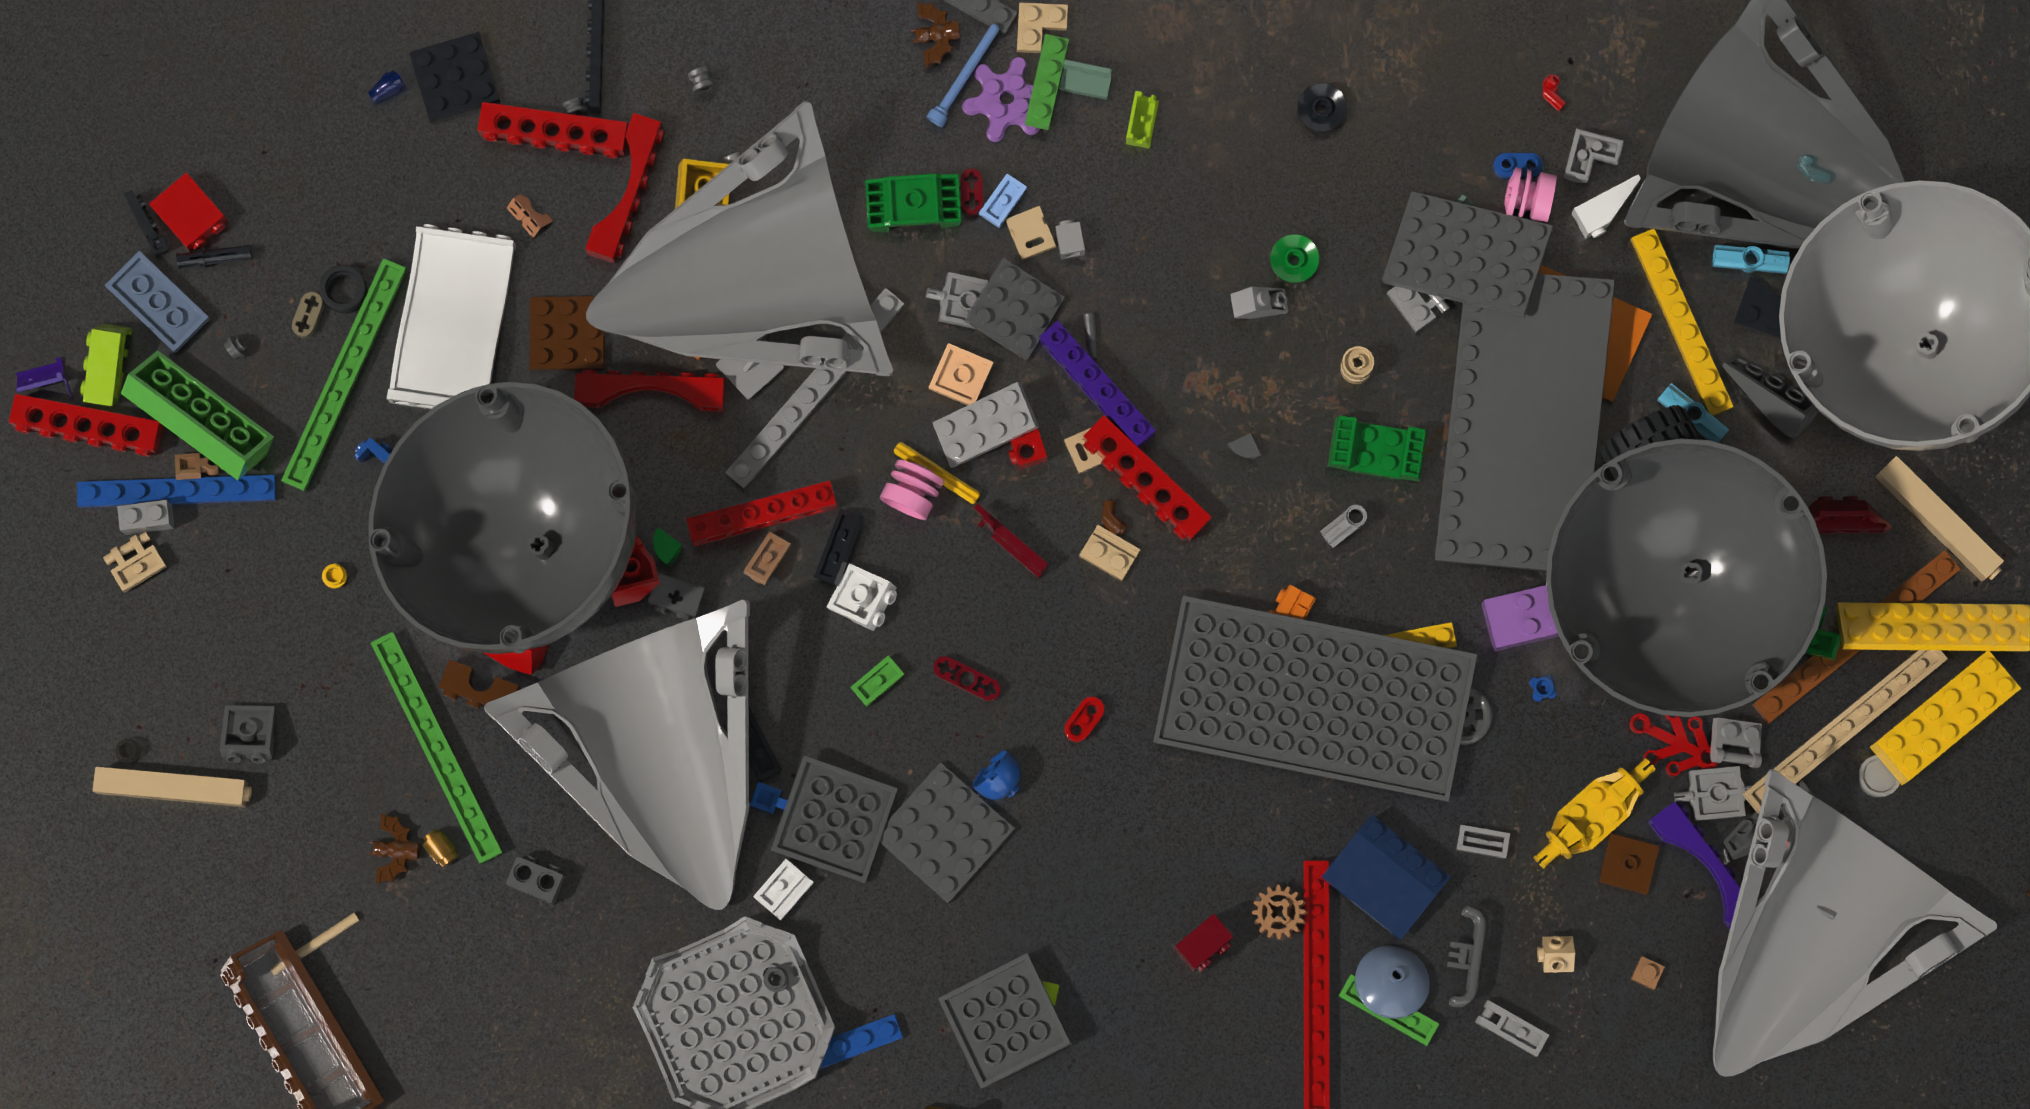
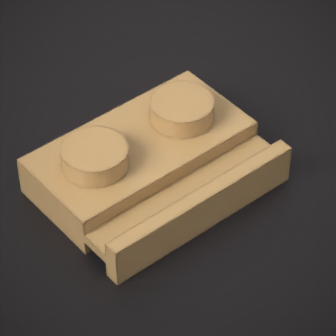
M1097 525L1079 557L1123 581L1140 549Z

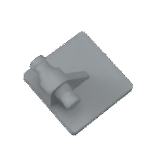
M720 359L716 363L717 368L747 400H750L784 369L783 365L725 359Z

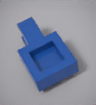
M758 782L750 806L775 814L776 808L784 810L787 800L780 798L782 790Z

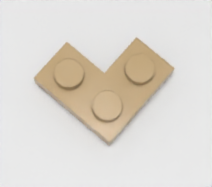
M1019 2L1017 52L1041 53L1042 30L1067 31L1068 5Z

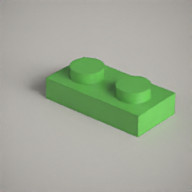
M888 655L850 688L863 704L868 707L905 674Z

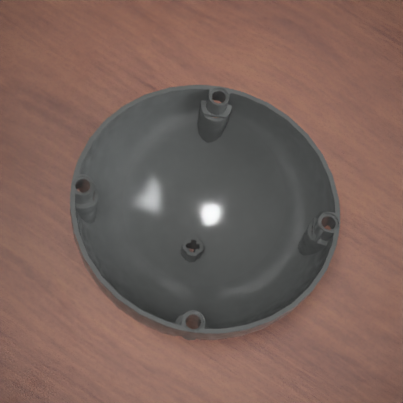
M503 382L475 387L436 405L417 420L398 441L385 462L374 489L369 513L368 533L373 566L383 590L396 609L415 627L442 643L472 652L491 654L523 653L527 649L551 644L574 632L592 618L611 597L624 576L633 552L637 531L638 515L636 501L638 494L634 488L630 468L619 444L606 426L578 401L560 391L537 384ZM494 395L493 401L487 403L488 399ZM388 538L386 545L381 547L383 540Z
M1694 439L1653 442L1615 457L1594 472L1567 503L1555 527L1548 552L1546 573L1549 609L1556 630L1564 647L1578 667L1610 695L1636 708L1661 715L1682 717L1718 714L1743 706L1759 698L1780 683L1805 654L1818 629L1825 604L1827 583L1824 547L1815 520L1804 503L1802 496L1796 492L1791 484L1762 460L1736 447L1709 440ZM1608 467H1615L1618 470L1619 476L1615 481L1606 479L1605 471ZM1788 496H1794L1798 499L1799 506L1796 510L1790 511L1785 508L1784 500ZM1688 566L1691 569L1695 567L1698 569L1696 573L1698 577L1696 579L1686 577L1685 573L1688 572L1686 570ZM1584 644L1588 647L1589 654L1587 657L1581 658L1576 654L1575 649L1577 645ZM1757 675H1765L1769 680V684L1765 688H1758L1754 683V678Z

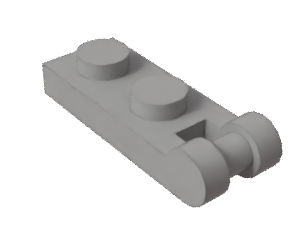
M1487 1000L1483 1006L1485 1010L1481 1016L1478 1015L1475 1023L1537 1057L1549 1034ZM1494 1013L1500 1016L1497 1024L1490 1021Z

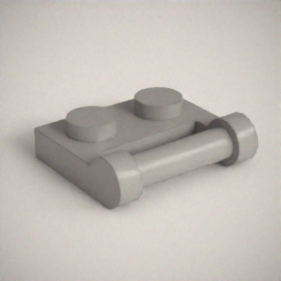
M1719 717L1713 718L1711 761L1715 763L1726 761L1747 764L1751 768H1759L1762 763L1760 755L1762 724ZM1729 745L1749 748L1748 755L1726 752L1722 749V746Z

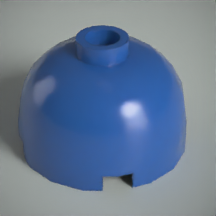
M1003 750L990 760L992 763L986 770L984 767L981 769L972 784L979 794L991 800H1000L1007 795L1012 797L1020 788L1017 784L1021 776L1020 766L1012 755Z

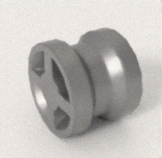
M710 66L700 67L688 73L689 80L693 81L694 84L692 87L694 94L708 92L717 86L715 80L711 77L712 70Z

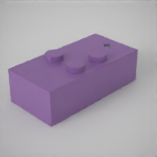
M1546 585L1485 599L1481 604L1493 652L1559 637L1549 609Z

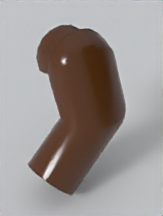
M1105 500L1103 501L1101 522L1111 533L1121 535L1126 531V524L1114 515L1115 502Z

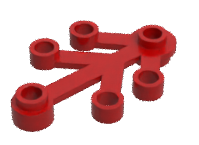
M1638 713L1630 719L1629 727L1635 734L1647 733L1671 745L1656 751L1648 750L1643 755V759H1647V754L1649 753L1655 755V761L1650 762L1649 766L1655 765L1658 760L1682 752L1694 757L1681 762H1669L1666 766V773L1671 777H1675L1681 771L1699 766L1701 769H1713L1718 765V763L1712 761L1705 762L1703 760L1704 753H1711V745L1707 743L1702 729L1703 721L1697 716L1691 717L1687 722V728L1694 732L1698 747L1688 742L1679 716L1671 718L1669 715H1665V718L1671 722L1675 736L1650 724V719L1645 714ZM1636 720L1643 722L1644 726L1642 729L1635 727ZM1697 720L1699 728H1692L1691 721ZM1670 765H1676L1678 767V772H1670Z

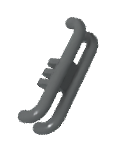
M1465 906L1461 911L1464 917L1471 918L1475 924L1472 945L1450 942V947L1459 949V953L1449 952L1448 957L1457 958L1458 962H1447V967L1468 970L1465 993L1462 996H1452L1449 999V1004L1452 1007H1463L1469 1004L1475 998L1478 989L1486 933V918L1478 908L1473 906Z

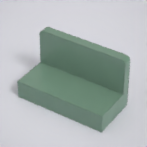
M1064 60L1059 90L1107 100L1112 79V69Z

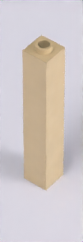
M1897 456L1875 476L1981 582L1987 577L1992 580L2002 570L1999 566L2004 560Z
M95 767L93 792L96 794L246 807V801L251 799L252 789L248 786L249 782L240 779Z

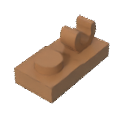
M769 531L744 569V574L751 577L757 583L766 585L789 550L791 543Z

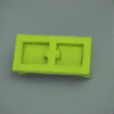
M1135 91L1126 144L1150 149L1159 104L1157 96L1151 95V97L1143 96L1142 92Z

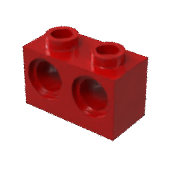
M1038 428L1010 441L1012 450L1008 451L1012 465L1017 464L1019 470L1047 461V455ZM1025 447L1033 449L1034 454L1030 458H1024L1020 455V451Z

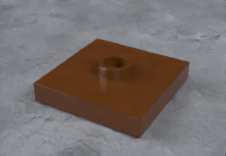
M1610 834L1598 883L1648 895L1659 846Z

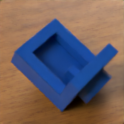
M370 437L367 441L363 440L355 449L357 453L354 457L362 463L370 453H373L385 464L393 450L384 442L379 445Z

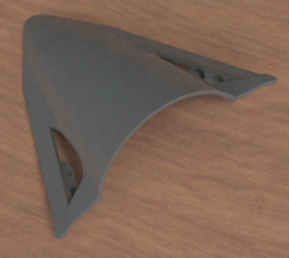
M1750 0L1736 23L1726 31L1704 58L1671 110L1652 150L1647 166L1646 178L1627 213L1624 224L1634 228L1644 227L1800 248L1818 224L1844 203L1867 191L1906 181L1888 137L1788 0ZM1767 15L1778 26V37L1795 61L1801 67H1808L1830 98L1815 95L1772 61L1764 47L1765 17ZM1679 189H1696L1747 210L1755 220L1720 216V208L1708 204L1679 202L1673 209L1659 208L1657 204ZM1869 202L1865 208L1873 210L1878 206V203Z

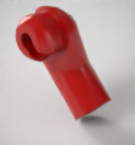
M1550 74L1543 81L1542 95L1548 103L1557 111H1560L1567 102L1558 95L1559 77L1555 74Z

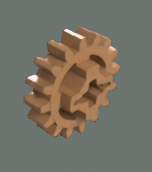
M1277 885L1276 891L1271 887H1267L1268 894L1265 895L1260 892L1259 896L1262 900L1260 902L1254 901V904L1258 906V910L1252 911V914L1258 916L1254 924L1262 925L1259 931L1261 933L1268 931L1267 937L1271 939L1275 934L1278 940H1283L1284 934L1288 938H1292L1291 931L1294 930L1299 933L1301 930L1298 924L1306 923L1304 919H1301L1302 915L1308 914V911L1301 908L1306 902L1304 900L1298 901L1300 893L1295 892L1291 894V887L1287 886L1284 891L1281 885ZM1286 896V899L1284 898L1282 901H1275L1273 898ZM1265 907H1267V916H1266V918H1265V916H1264ZM1275 907L1283 909L1282 913L1286 919L1277 916L1278 913ZM1295 907V917L1293 918L1292 909ZM1278 924H1284L1287 926L1283 929L1273 928L1274 926L1276 927Z

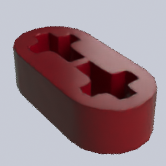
M970 168L962 173L960 179L961 206L963 212L968 216H977L983 208V180L978 170ZM969 175H974V178L978 179V181L974 182V190H969V182H965V180L969 179ZM970 195H974L975 203H979V205L975 206V210H970V207L965 205L970 202Z

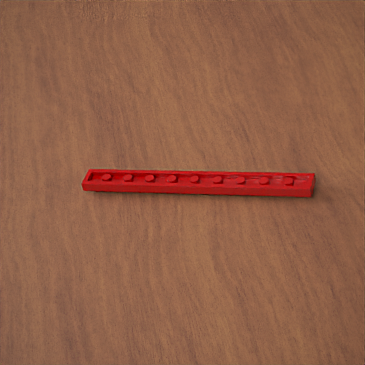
M1303 861V900L1306 902L1303 910L1308 911V914L1303 915V919L1306 921L1303 924L1304 1109H1330L1329 883L1321 878L1329 868V861Z

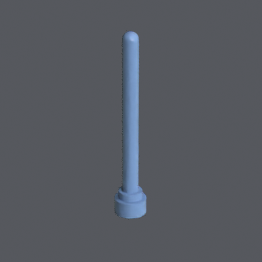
M992 24L940 105L934 109L931 108L926 118L932 123L943 127L948 120V109L999 31L997 24Z

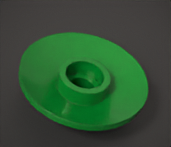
M1298 234L1284 236L1275 243L1271 250V267L1274 273L1286 282L1300 283L1306 281L1313 276L1318 268V249L1305 236ZM1297 257L1299 262L1291 264L1290 258Z

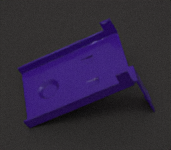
M61 357L56 358V363L16 373L17 392L65 380L71 399H73L65 374L63 375Z

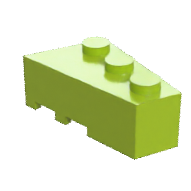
M104 323L92 328L91 332H88L86 345L89 346V355L85 357L83 365L86 371V380H83L81 384V395H84L83 402L114 406L118 403L124 376L122 372L123 357L127 358L128 350L124 349L126 335H132L133 328Z

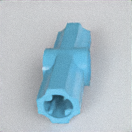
M1715 245L1712 258L1713 267L1739 269L1747 273L1760 271L1787 274L1790 261L1789 252L1765 250L1756 246L1744 248ZM1745 255H1753L1757 263L1749 264L1745 259Z
M1672 383L1657 400L1667 408L1672 405H1679L1686 411H1697L1699 419L1692 420L1698 433L1706 440L1719 443L1729 431L1725 425L1708 413L1701 403L1694 402Z

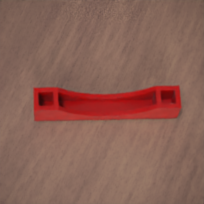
M636 113L632 114L625 134L631 154V175L628 187L616 208L604 220L593 226L585 248L587 255L612 263L616 262L617 257H622L625 249V244L623 243L625 234L629 235L633 226V221H631L633 211L637 212L640 207L641 198H638L641 189H646L649 176L646 174L649 166L653 167L655 164L657 143L661 144L665 135V130H662L661 121Z
M582 370V373H575L574 400L581 403L584 407L601 408L623 394L642 390H656L679 396L691 403L699 411L724 412L725 380L720 378L719 374H705V377H695L693 373H681L680 376H670V373L656 372V376H649L645 372L633 371L631 375H621L620 371L614 370L606 371V374H597L595 370Z

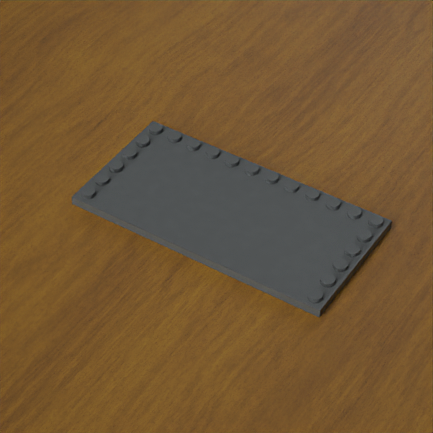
M1539 274L1525 318L1463 303L1435 561L1547 571L1548 552L1555 527L1567 503L1581 485L1595 472L1615 280Z
M1182 596L1153 743L1449 802L1477 654Z

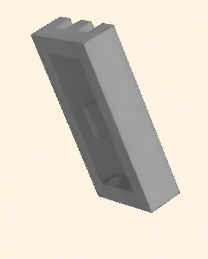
M1460 825L1456 850L1506 859L1510 833ZM1470 832L1504 838V841L1502 843L1464 836V833ZM1463 841L1502 848V852L1464 846Z

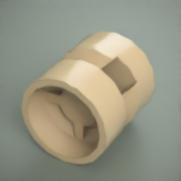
M1361 346L1348 349L1340 365L1343 378L1352 384L1365 382L1371 375L1374 357L1367 348Z

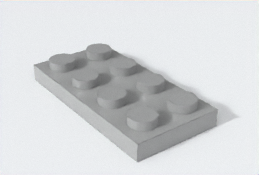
M1021 382L1013 383L932 422L950 468H955L1039 428Z

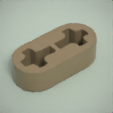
M308 292L303 295L292 321V330L300 338H309L314 334L323 312L324 301L316 292ZM313 298H316L318 306H313L311 312L308 313L309 306L306 304L307 301H312ZM306 317H308L307 325L310 328L308 330L304 329L301 332L298 324H303Z

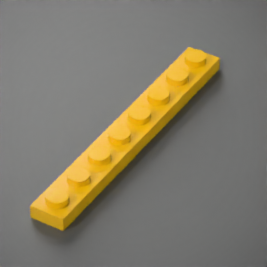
M1655 229L1632 237L1631 242L1706 411L1715 416L1732 409L1734 406Z

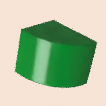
M660 528L656 529L653 538L654 550L660 561L670 568L684 547Z

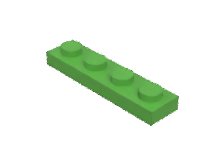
M1045 34L1025 120V125L1049 130L1069 43L1067 38Z
M1350 974L1338 996L1425 1046L1428 1045L1439 1023L1418 1011L1410 1016L1399 1019L1385 1018L1373 1013L1359 998L1355 987V976Z

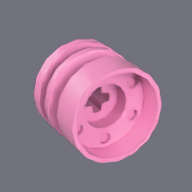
M1515 167L1506 189L1504 199L1505 214L1513 215L1514 208L1518 209L1517 217L1523 218L1526 210L1530 211V220L1547 224L1557 175L1541 172L1537 181L1532 182L1531 170L1527 169L1525 179L1522 180L1520 179L1522 168Z
M897 460L895 467L901 472L892 471L891 476L899 483L898 485L886 483L880 499L898 511L917 519L926 520L933 504L925 496L937 497L939 492L933 487L942 488L944 481L920 464Z

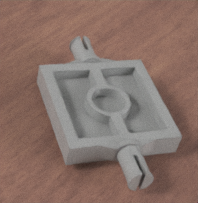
M948 272L942 291L927 288L926 298L940 300L938 321L976 329L964 320L988 280Z
M1740 766L1689 771V791L1674 792V797H1680L1674 799L1675 803L1690 801L1693 807L1694 821L1746 816L1744 807L1745 797L1742 794L1751 786H1744L1741 779Z

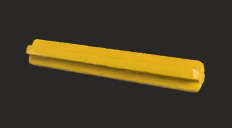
M899 442L896 445L894 454L905 461L914 462L928 468L944 481L943 486L971 504L977 502L980 497L979 491L903 442Z

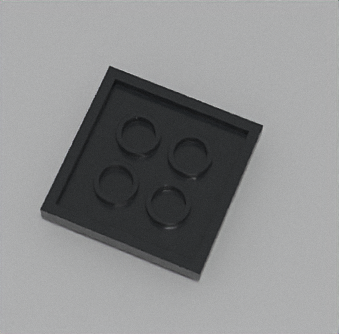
M479 31L409 52L430 123L481 108L482 102L493 104L501 102Z

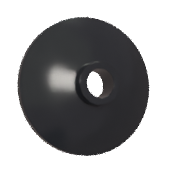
M1319 83L1308 87L1301 94L1298 101L1300 119L1307 127L1315 131L1325 132L1336 128L1345 118L1347 111L1344 95L1339 89L1330 84ZM1319 106H1324L1326 108V112L1319 113L1317 111V108Z

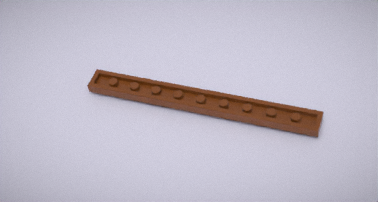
M1944 550L1880 603H1920L1961 569ZM1840 642L1835 660L1812 656L1753 704L1754 708L1769 724L1860 650L1842 649Z

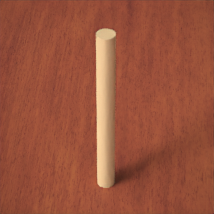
M355 912L295 952L301 960L360 921ZM282 960L270 967L274 976L287 969Z

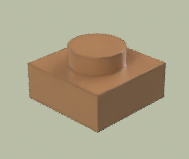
M1641 956L1630 980L1655 990L1665 966Z

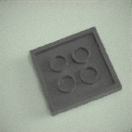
M1001 258L964 321L1019 357L1028 360L1039 341V336L1044 333L1065 297L1005 258Z

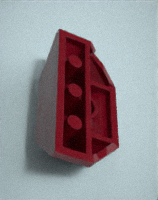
M1832 496L1818 497V500H1815L1808 507L1815 520L1819 534L1887 533L1891 530V524L1866 500H1858L1857 496H1845L1843 500H1833Z

